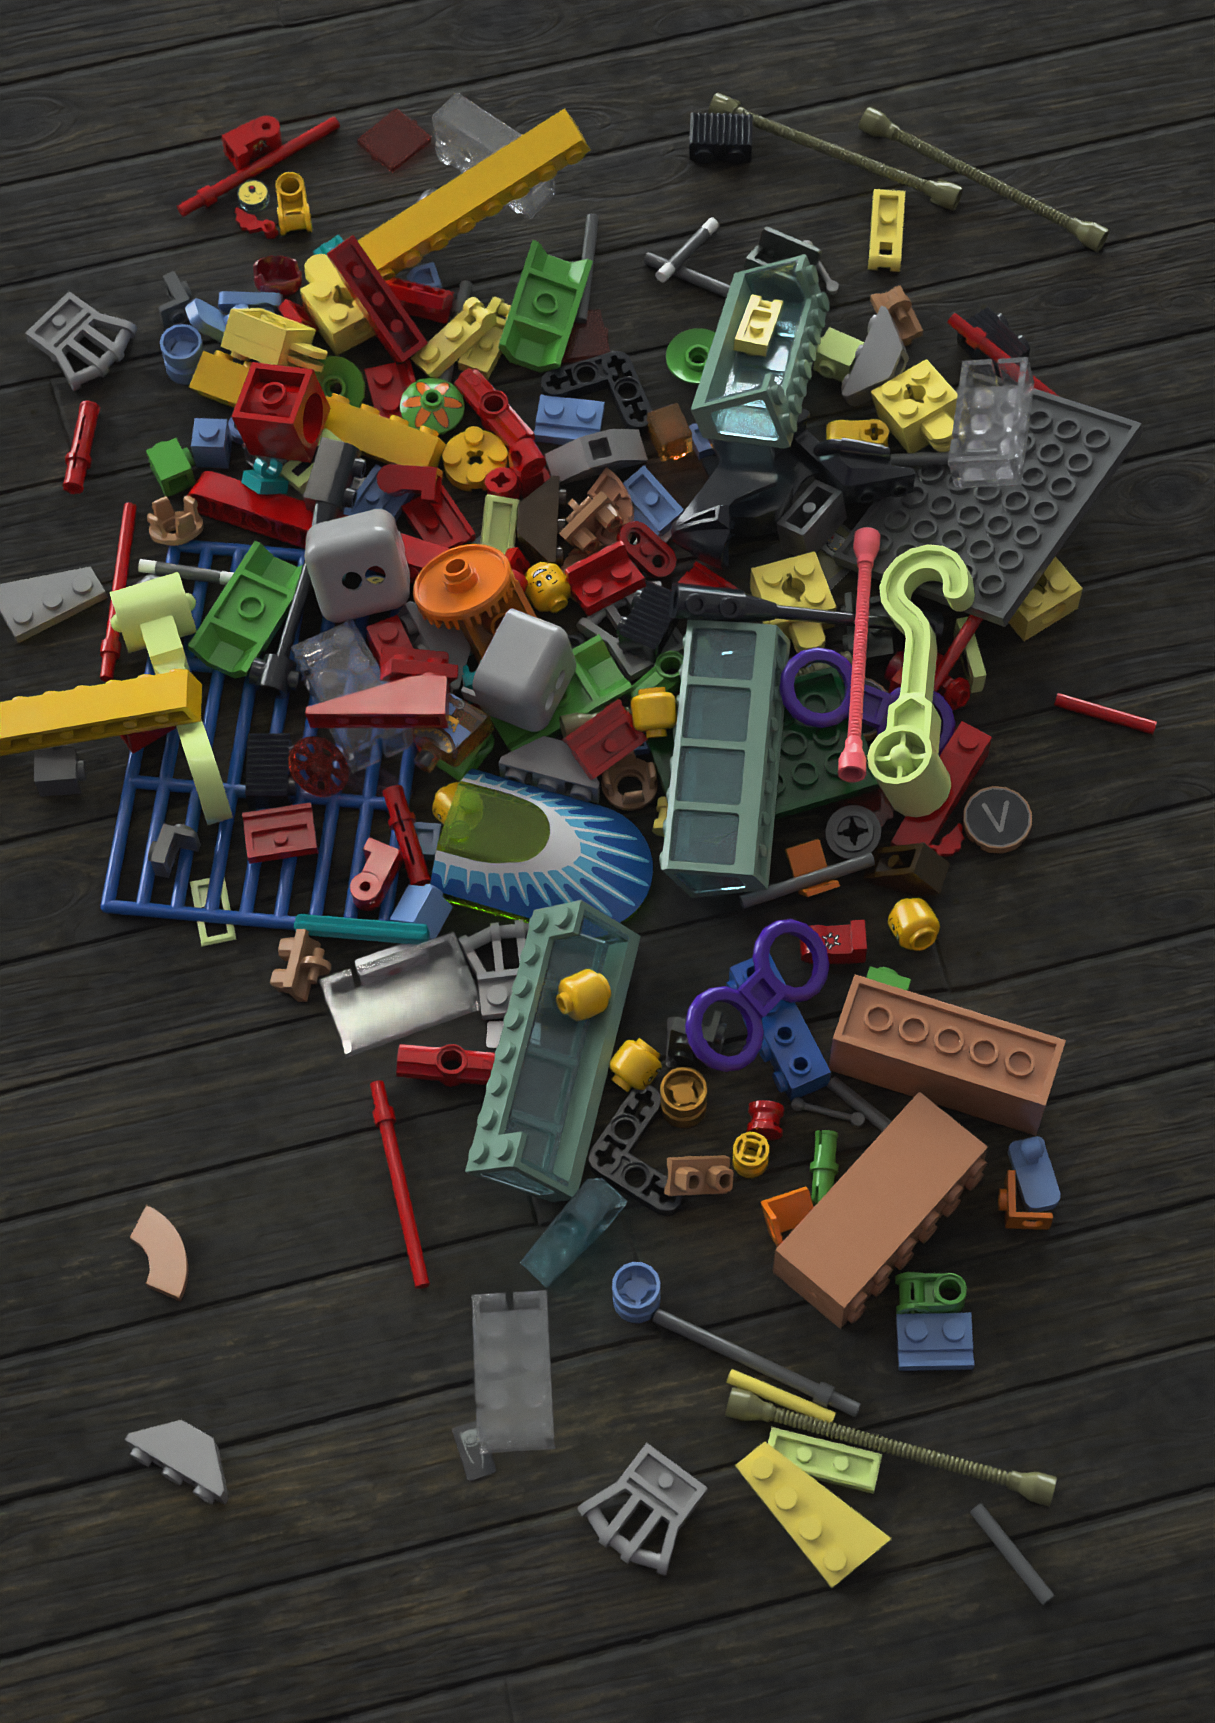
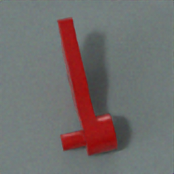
M238 207L235 208V221L240 225L242 231L248 230L249 233L263 231L269 239H273L278 235V229L273 221L268 219L259 221L255 215L248 214Z
M958 823L951 833L944 836L940 841V845L932 844L929 847L940 856H953L955 852L961 849V842L965 839L962 834V824Z

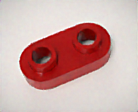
M631 521L619 529L617 542H624L628 557L648 576L660 579L673 572L677 562L674 551L646 524L640 521ZM629 534H633L637 537L636 545H632L629 543ZM653 557L660 558L662 562L660 568L653 565Z

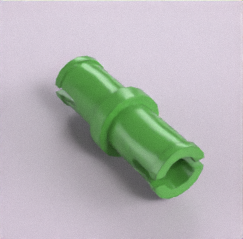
M819 1130L815 1131L814 1161L810 1163V1172L813 1173L811 1199L815 1206L834 1186V1176L838 1174L839 1165L835 1163L838 1133L831 1130H822V1134Z

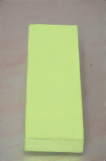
M771 1427L768 1444L813 1479L874 1494L882 1454Z

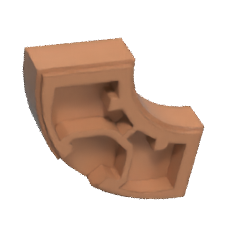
M606 467L587 494L594 499L602 491L619 507L617 511L623 523L612 532H609L602 525L594 534L601 544L611 546L617 542L619 529L626 523L634 521V508L625 485L613 471ZM629 534V535H628V541H629V542H630V539H631L632 534Z

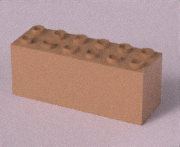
M854 975L833 1036L829 1069L830 1071L912 1097L921 1092L934 1104L1036 1136L1066 1040Z
M918 1092L775 1250L773 1273L840 1329L847 1321L852 1324L855 1323L865 1311L866 1306L864 1303L871 1294L875 1297L879 1296L889 1284L890 1279L887 1277L895 1267L902 1270L914 1255L912 1249L918 1243V1240L923 1244L926 1243L936 1231L937 1226L935 1223L942 1215L949 1217L961 1202L958 1198L966 1188L972 1191L984 1176L982 1171L987 1165L984 1159L988 1147L921 1092Z

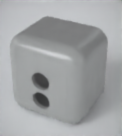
M374 509L318 523L308 530L304 557L320 611L325 619L333 623H341L397 609L408 601L410 595V570L405 556V547L400 531L398 532L395 519L388 511ZM372 566L381 567L385 571V579L377 584L369 582L365 577L367 569ZM346 573H358L362 578L361 586L357 589L346 588L342 583V578Z
M513 608L509 609L475 672L472 685L473 690L462 687L461 693L463 698L480 705L484 714L531 732L543 730L549 724L576 670V660L567 633L560 626Z

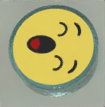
M245 181L237 190L239 204L246 211H261L269 203V191L266 184L262 181Z

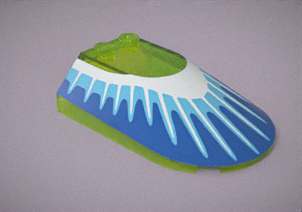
M471 768L457 786L438 840L430 885L440 889L443 892L442 897L450 903L513 920L523 919L525 923H529L533 911L536 909L578 900L586 902L621 923L624 920L627 922L644 904L652 885L653 861L649 846L642 833L630 820L620 813L600 805ZM584 910L581 925L603 933L607 932L608 928L613 927L587 910Z

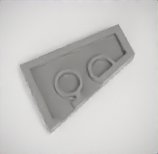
M85 567L0 584V613L16 641L20 643L106 599L107 595L92 568Z

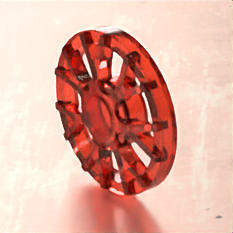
M315 736L305 737L299 740L289 753L288 764L291 775L296 783L306 792L318 797H331L339 793L347 784L349 768L346 758L338 747L327 739ZM307 744H313L316 752L312 753ZM323 747L331 752L330 757L323 753ZM297 753L307 757L306 761L296 759ZM338 761L340 769L334 768L332 762ZM305 769L306 774L310 778L305 780L300 771ZM331 774H333L337 779L340 780L338 786L330 778ZM318 781H324L325 790L318 788Z

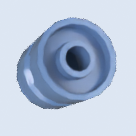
M174 325L162 334L160 347L168 376L178 384L187 385L191 383L204 351L201 334L190 325Z
M631 1262L623 1265L617 1270L613 1278V1305L616 1313L622 1319L630 1323H642L650 1320L660 1307V1280L658 1274L651 1266L643 1262Z

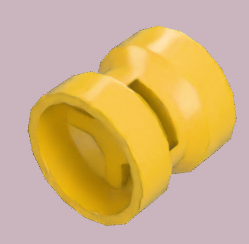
M756 1132L741 1134L733 1144L732 1164L739 1175L746 1178H755L765 1172L769 1157V1144L767 1140Z

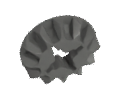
M849 805L840 808L830 817L826 826V840L831 850L842 859H852L870 852L872 853L880 843L882 830L878 818L871 810L859 805ZM851 820H854L858 830H864L863 834L858 835L856 846L851 842L849 836H844V833L850 831V826H852Z

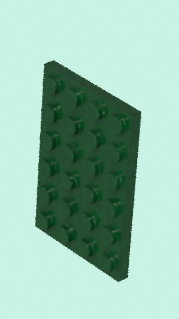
M833 667L795 677L794 690L796 697L805 708L812 712L822 714L832 712L844 700L845 687L839 672ZM751 690L701 704L698 739L745 742L747 739ZM784 708L774 820L881 789L868 767L867 755L869 747L862 731V749L867 759L865 779L859 782H846L838 776L839 757L845 748V740L848 738V718L835 726L817 728L804 725L793 718L788 710ZM673 728L667 729V736L647 738L648 740L646 741L665 796L667 789L670 787L671 780L670 758L674 752ZM697 748L691 802L739 805L741 802L745 752ZM690 811L687 846L738 831L739 815ZM683 819V823H682V832H681V833H682V836H683V830H684V819Z

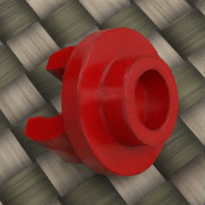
M948 675L940 687L942 690L939 694L945 698L952 710L964 706L970 698V683L962 677L954 680Z

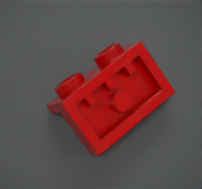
M396 277L386 281L408 315L441 323L449 321L454 296L453 291Z
M623 541L607 546L601 551L565 569V576L571 588V595L588 616L646 586L645 577L629 559L626 545Z
M384 646L381 648L380 681L393 682L409 676H421L428 672L447 676L449 684L458 679V665L449 664L448 652Z

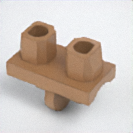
M901 286L894 287L886 293L871 295L870 302L876 313H878L880 306L888 309L894 319L904 346L910 345L913 339L923 336V329L911 307V301L905 295Z
M602 491L593 500L588 496L580 505L572 498L568 504L574 511L565 519L569 524L559 534L574 548L578 547L588 555H591L601 543L594 533L602 525L609 532H612L623 523L617 511L619 507Z
M296 929L295 937L282 938L280 940L279 956L284 961H288L287 969H275L270 980L271 986L278 992L289 993L298 1002H307L311 984L317 983L319 975H328L332 966L330 962L323 959L325 950L320 948L321 944L308 936L309 932L306 929Z
M725 1155L667 1157L668 1180L664 1193L669 1196L725 1194L727 1191H731L734 1172L732 1169H729L730 1157Z

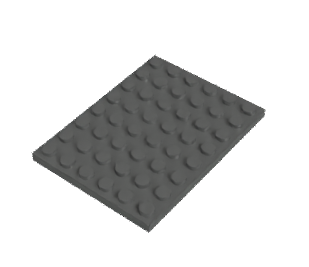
M972 369L955 391L960 396L966 423L958 427L960 442L949 451L999 448L1001 453L1000 462L906 467L912 468L915 471L913 492L907 493L902 497L890 496L875 499L833 557L836 565L859 572L857 558L853 550L854 533L863 527L874 528L880 533L881 540L880 551L874 560L871 578L882 581L885 570L893 560L909 549L927 544L945 546L958 553L973 578L974 602L970 608L963 612L1005 627L1143 434V427L1140 422ZM929 444L915 453L938 451ZM939 581L925 582L913 592L950 607L943 593V583Z

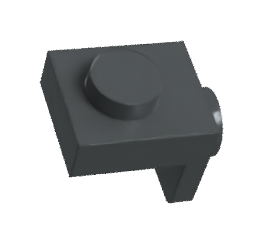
M175 271L163 275L170 302L159 306L158 310L165 329L174 325L184 324L189 320L185 307L190 303V299L193 298L187 282H180Z
M163 824L158 840L151 843L148 853V860L151 861L155 875L169 878L179 848L199 851L201 844L197 832L183 824H175V826Z

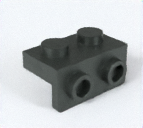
M765 227L762 230L758 246L746 257L743 269L749 270L806 254L810 265H814L817 270L822 251L772 228ZM797 264L755 275L759 278L769 279L781 284L787 290L802 292L795 273Z
M852 592L845 593V605L841 606V612L856 613L857 601ZM870 597L869 615L889 617L881 603V597ZM847 626V635H843L844 650L849 651L853 657L855 627ZM868 628L866 665L891 660L896 654L895 631Z
M716 1009L711 1026H701L703 1037L709 1047L720 1054L727 1024L721 1023L723 1011ZM675 1017L670 1033L668 1056L673 1057L676 1062L683 1065L691 1066L697 1064L709 1068L696 1057L688 1043L685 1029L686 1020Z

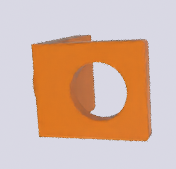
M819 839L785 850L794 878L827 867ZM830 880L798 891V894L809 897L840 887V884L837 880Z
M1008 1170L1004 1181V1189H999L998 1209L999 1211H1005V1228L1049 1230L1053 1220V1213L1016 1212L1015 1170ZM1027 1220H1039V1221L1030 1222V1221H1027Z
M806 1186L760 1201L768 1232L777 1247L783 1242L781 1233L796 1228L814 1208L809 1189Z

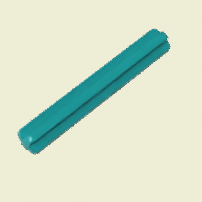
M298 914L294 922L295 931L296 929H306L310 936L426 945L430 936V930L426 924Z

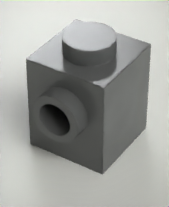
M56 746L51 750L34 751V782L40 797L82 793L81 781L87 780V767L85 760H80L76 748Z

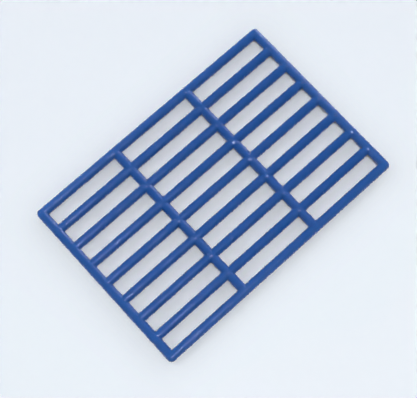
M191 540L182 545H168L165 563L179 564L181 552L200 554L198 567L211 569L213 555L231 556L233 558L230 572L234 573L252 545ZM264 546L276 558L283 561L298 562V567L304 564L305 549ZM367 569L365 577L376 575L377 572ZM195 581L193 597L196 600V606L191 613L196 630L201 625L208 582ZM402 607L391 610L390 617L398 615ZM303 613L289 656V659L293 660L294 662L296 659ZM370 615L355 620L348 671L328 670L335 623L328 621L324 616L322 617L314 668H296V671L302 672L301 681L312 682L308 706L322 703L325 683L344 684V696L358 692L359 686L376 687L386 684V681H380V674L361 672L367 637L366 627L369 624ZM194 633L185 636L183 649L191 673L192 671L212 673L203 725L212 748L225 674L206 666L199 658H195V655L188 649V644L195 635ZM148 654L144 674L155 675ZM250 672L245 676L227 783H223L233 818L220 821L205 908L184 906L194 851L180 848L171 904L150 903L155 873L151 861L148 860V853L151 843L158 840L162 826L165 824L170 792L190 794L185 825L191 827L195 832H198L202 810L194 781L173 778L180 741L176 727L167 733L159 777L139 775L144 748L134 754L129 751L100 908L104 913L295 930L294 922L296 916H288L297 857L284 858L282 861L274 914L253 913L262 862L249 864V861L247 862L240 910L219 909L238 798L246 799V787L240 783L256 696L255 685L249 684ZM290 691L285 699L275 698L269 733H283ZM306 717L296 775L297 796H291L290 803L297 805L311 802L312 805L326 806L309 915L323 916L340 807L360 809L344 910V918L357 919L359 908L353 902L350 883L356 875L362 872L366 864L363 847L370 837L374 810L388 811L385 798L376 796L386 728H372L362 795L342 793L352 728H338L328 792L309 791L308 787L318 728H310ZM407 728L398 785L403 786L409 807L417 747ZM136 789L155 790L156 796L136 902L116 900ZM391 830L389 845L400 850L395 832ZM399 871L380 905L378 917L380 921H390L394 912Z

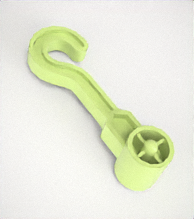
M928 544L911 548L895 558L885 570L879 587L881 603L895 626L906 636L899 699L889 705L886 730L880 733L872 742L867 755L868 767L893 808L902 815L910 817L929 815L939 809L948 798L951 789L950 774L938 755L941 718L932 703L937 659L936 635L922 611L911 602V596L921 584L929 581H939L943 583V593L950 607L955 611L961 612L971 607L975 595L973 578L958 553L945 546Z
M178 572L110 592L116 612L111 618V627L119 633L122 632L128 653L147 648L155 675L168 673L172 669H188L190 671L180 638L197 632L191 613L196 606V600L192 594L185 593ZM202 719L201 722L177 725L179 737L207 824L211 825L233 818Z

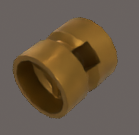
M678 1067L669 1071L663 1078L660 1086L661 1113L664 1119L672 1126L690 1128L697 1125L704 1118L707 1110V1083L703 1075L695 1069Z

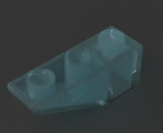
M603 1178L587 1179L520 1263L545 1287H548L608 1228L628 1201Z

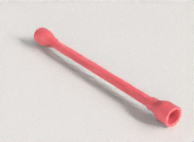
M863 527L855 531L853 550L857 558L859 572L848 738L845 740V748L838 762V776L846 782L862 781L866 777L867 759L862 749L863 741L861 739L871 572L874 567V560L880 551L881 540L880 533L870 527Z

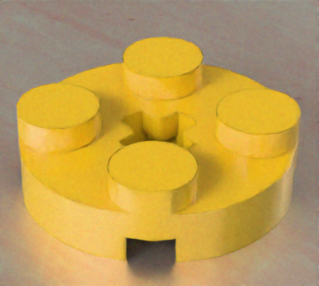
M477 426L469 427L465 432L454 436L448 442L442 454L447 479L451 484L463 491L472 492V488H482L485 491L486 475L495 468H508V452L505 444L493 433L483 431ZM473 456L481 457L483 462L480 465L476 462L472 465L469 464L470 458Z

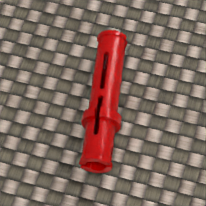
M83 401L79 405L80 409L71 451L66 454L65 458L67 469L62 487L71 494L83 492L86 471L90 469L92 464L90 452L98 414L100 413L99 405L92 401Z
M390 786L382 791V795L385 798L390 815L388 824L390 829L395 832L410 885L424 886L425 884H430L431 877L429 876L414 826L416 822L415 814L409 810L403 786Z

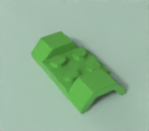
M532 240L498 348L509 362L540 373L560 368L593 260L584 259L571 263L548 255L538 241Z
M254 541L191 639L188 649L208 667L235 679L247 676L254 659L259 658L262 651H266L287 618L303 565L297 567L276 558L260 542Z
M599 634L572 649L576 660L575 673L549 724L543 730L531 732L489 716L510 752L540 737L555 738L562 734L559 722L560 716L575 712L585 714L598 713L608 703L633 690L631 683L624 678Z

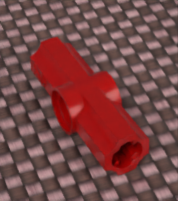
M468 368L460 373V376L454 382V386L460 391L464 400L479 415L481 424L486 430L494 432L508 449L522 439L531 438L535 440L534 432L508 404L506 394L496 390L477 368Z
M400 1044L396 1077L436 1080L449 1087L458 1086L461 1083L487 1085L494 1064L495 1053L464 1050L455 1044H447L441 1048ZM452 1060L457 1061L461 1065L456 1070H447L442 1066L445 1062Z

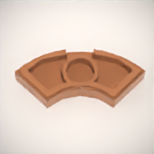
M146 1205L130 1236L131 1241L140 1246L149 1259L150 1272L146 1285L150 1289L181 1301L188 1281V1258L184 1244L171 1222L157 1210Z

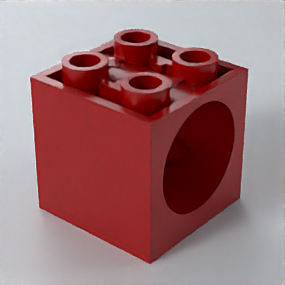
M252 362L231 417L250 455L311 463L331 407L313 369Z

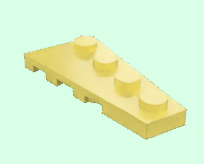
M765 1441L735 1465L831 1588L892 1539Z

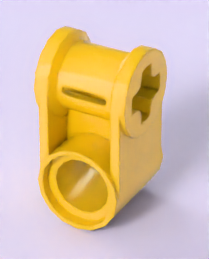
M295 172L283 173L276 181L281 235H286L287 231L302 229L311 232L309 203H307L303 178Z
M836 420L826 426V440L842 439L843 437L879 443L889 447L887 442L889 429L881 420Z

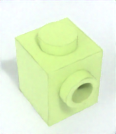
M829 327L817 346L816 361H814L813 369L824 377L834 378L843 382L845 376L848 373L851 374L855 365L854 357L857 348L861 344L864 345V342Z

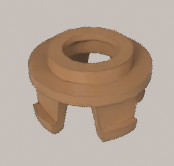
M166 496L152 503L154 515L151 513L147 515V520L150 523L149 533L151 539L160 544L176 546L188 543L197 537L204 528L203 519L197 511V501L190 496H185L184 511L174 512ZM173 530H176V533L174 534L169 533Z
M633 750L602 773L601 786L606 800L614 807L627 811L638 810L647 806L654 799L658 790V777L654 762L647 763L636 758ZM625 777H635L641 782L642 790L627 792L622 795L618 792L617 785Z

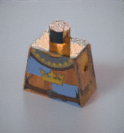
M450 693L448 728H413L412 735L414 740L422 748L414 759V763L427 773H431L440 759L453 767L459 766L493 732L494 727L490 716Z

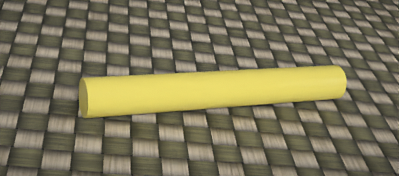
M734 1369L731 1370L728 1376V1384L750 1391L759 1397L797 1413L804 1414L805 1416L808 1415L809 1418H818V1421L822 1419L823 1422L826 1420L827 1423H833L836 1412Z

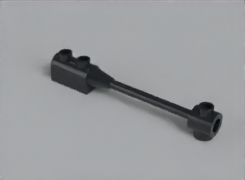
M325 437L321 438L303 496L306 510L314 512L312 526L338 519L344 514L345 507L354 508L357 499V489L351 487L354 478L362 479L366 469V459L361 458L362 452L356 446ZM305 560L276 654H266L264 659L255 658L250 670L249 684L255 685V689L258 692L277 699L287 698L290 690L297 692L301 684L302 672L296 671L297 664L289 659L312 584Z
M672 582L668 616L687 620L742 623L769 621L776 618L855 627L856 614L777 605L774 602L746 594L745 591L739 589ZM921 610L936 635V643L938 645L943 634V615L937 611ZM869 615L868 628L900 631L890 617ZM901 632L902 641L906 642V636Z

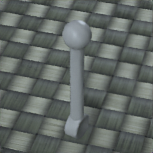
M804 240V241H803V242H805V243H807V244L813 246V243H812L811 241H809V240ZM819 261L817 270L826 283V292L834 295L838 292L839 284L831 280Z

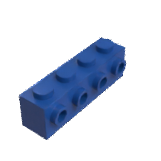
M769 953V962L773 973L777 979L785 984ZM753 958L730 967L729 981L726 982L727 987L737 990L755 972ZM780 1000L762 1018L764 1036L759 1053L764 1062L770 1060L775 1070L772 1073L773 1080L779 1092L785 1091L789 1100L792 1101L796 1097L805 1096L827 1086L830 1081L831 1071L796 1003Z

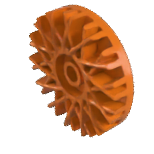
M482 544L463 545L439 554L423 567L414 582L413 598L423 619H428L431 625L435 624L439 629L444 621L447 629L450 630L455 626L457 630H460L459 620L465 619L467 625L472 627L474 621L479 625L482 623L479 616L480 613L487 611L490 618L493 617L492 612L500 613L498 601L501 600L506 604L508 603V598L513 596L510 587L515 588L516 580L509 560L500 550Z

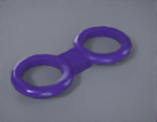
M816 647L802 650L789 659L781 672L779 691L783 705L793 718L806 726L826 728L838 725L846 718H849L852 665L847 658L831 649ZM814 662L825 663L835 668L842 676L845 685L844 700L834 711L823 714L812 712L805 708L797 699L794 690L795 676L799 669L806 664ZM866 684L864 685L862 723L876 728L877 735L886 730L888 707L899 699L901 687L896 688L891 693H887ZM933 690L932 703L941 718L938 753L940 757L955 732L956 722L948 702L941 694Z
M793 919L777 920L761 931L754 944L752 958L755 972L737 990L726 986L714 987L696 996L687 1011L685 1022L686 1035L696 1057L708 1067L729 1072L741 1070L753 1062L762 1048L764 1036L762 1018L780 1000L790 1003L803 1002L821 991L827 981L830 965L827 948L819 934L806 923ZM789 934L798 937L807 945L812 954L814 964L812 976L807 984L802 987L794 988L785 985L776 978L770 967V946L779 935ZM715 1002L731 1004L740 1011L746 1021L748 1031L746 1044L741 1052L735 1056L727 1057L718 1054L709 1047L703 1037L701 1026L703 1014L708 1006Z

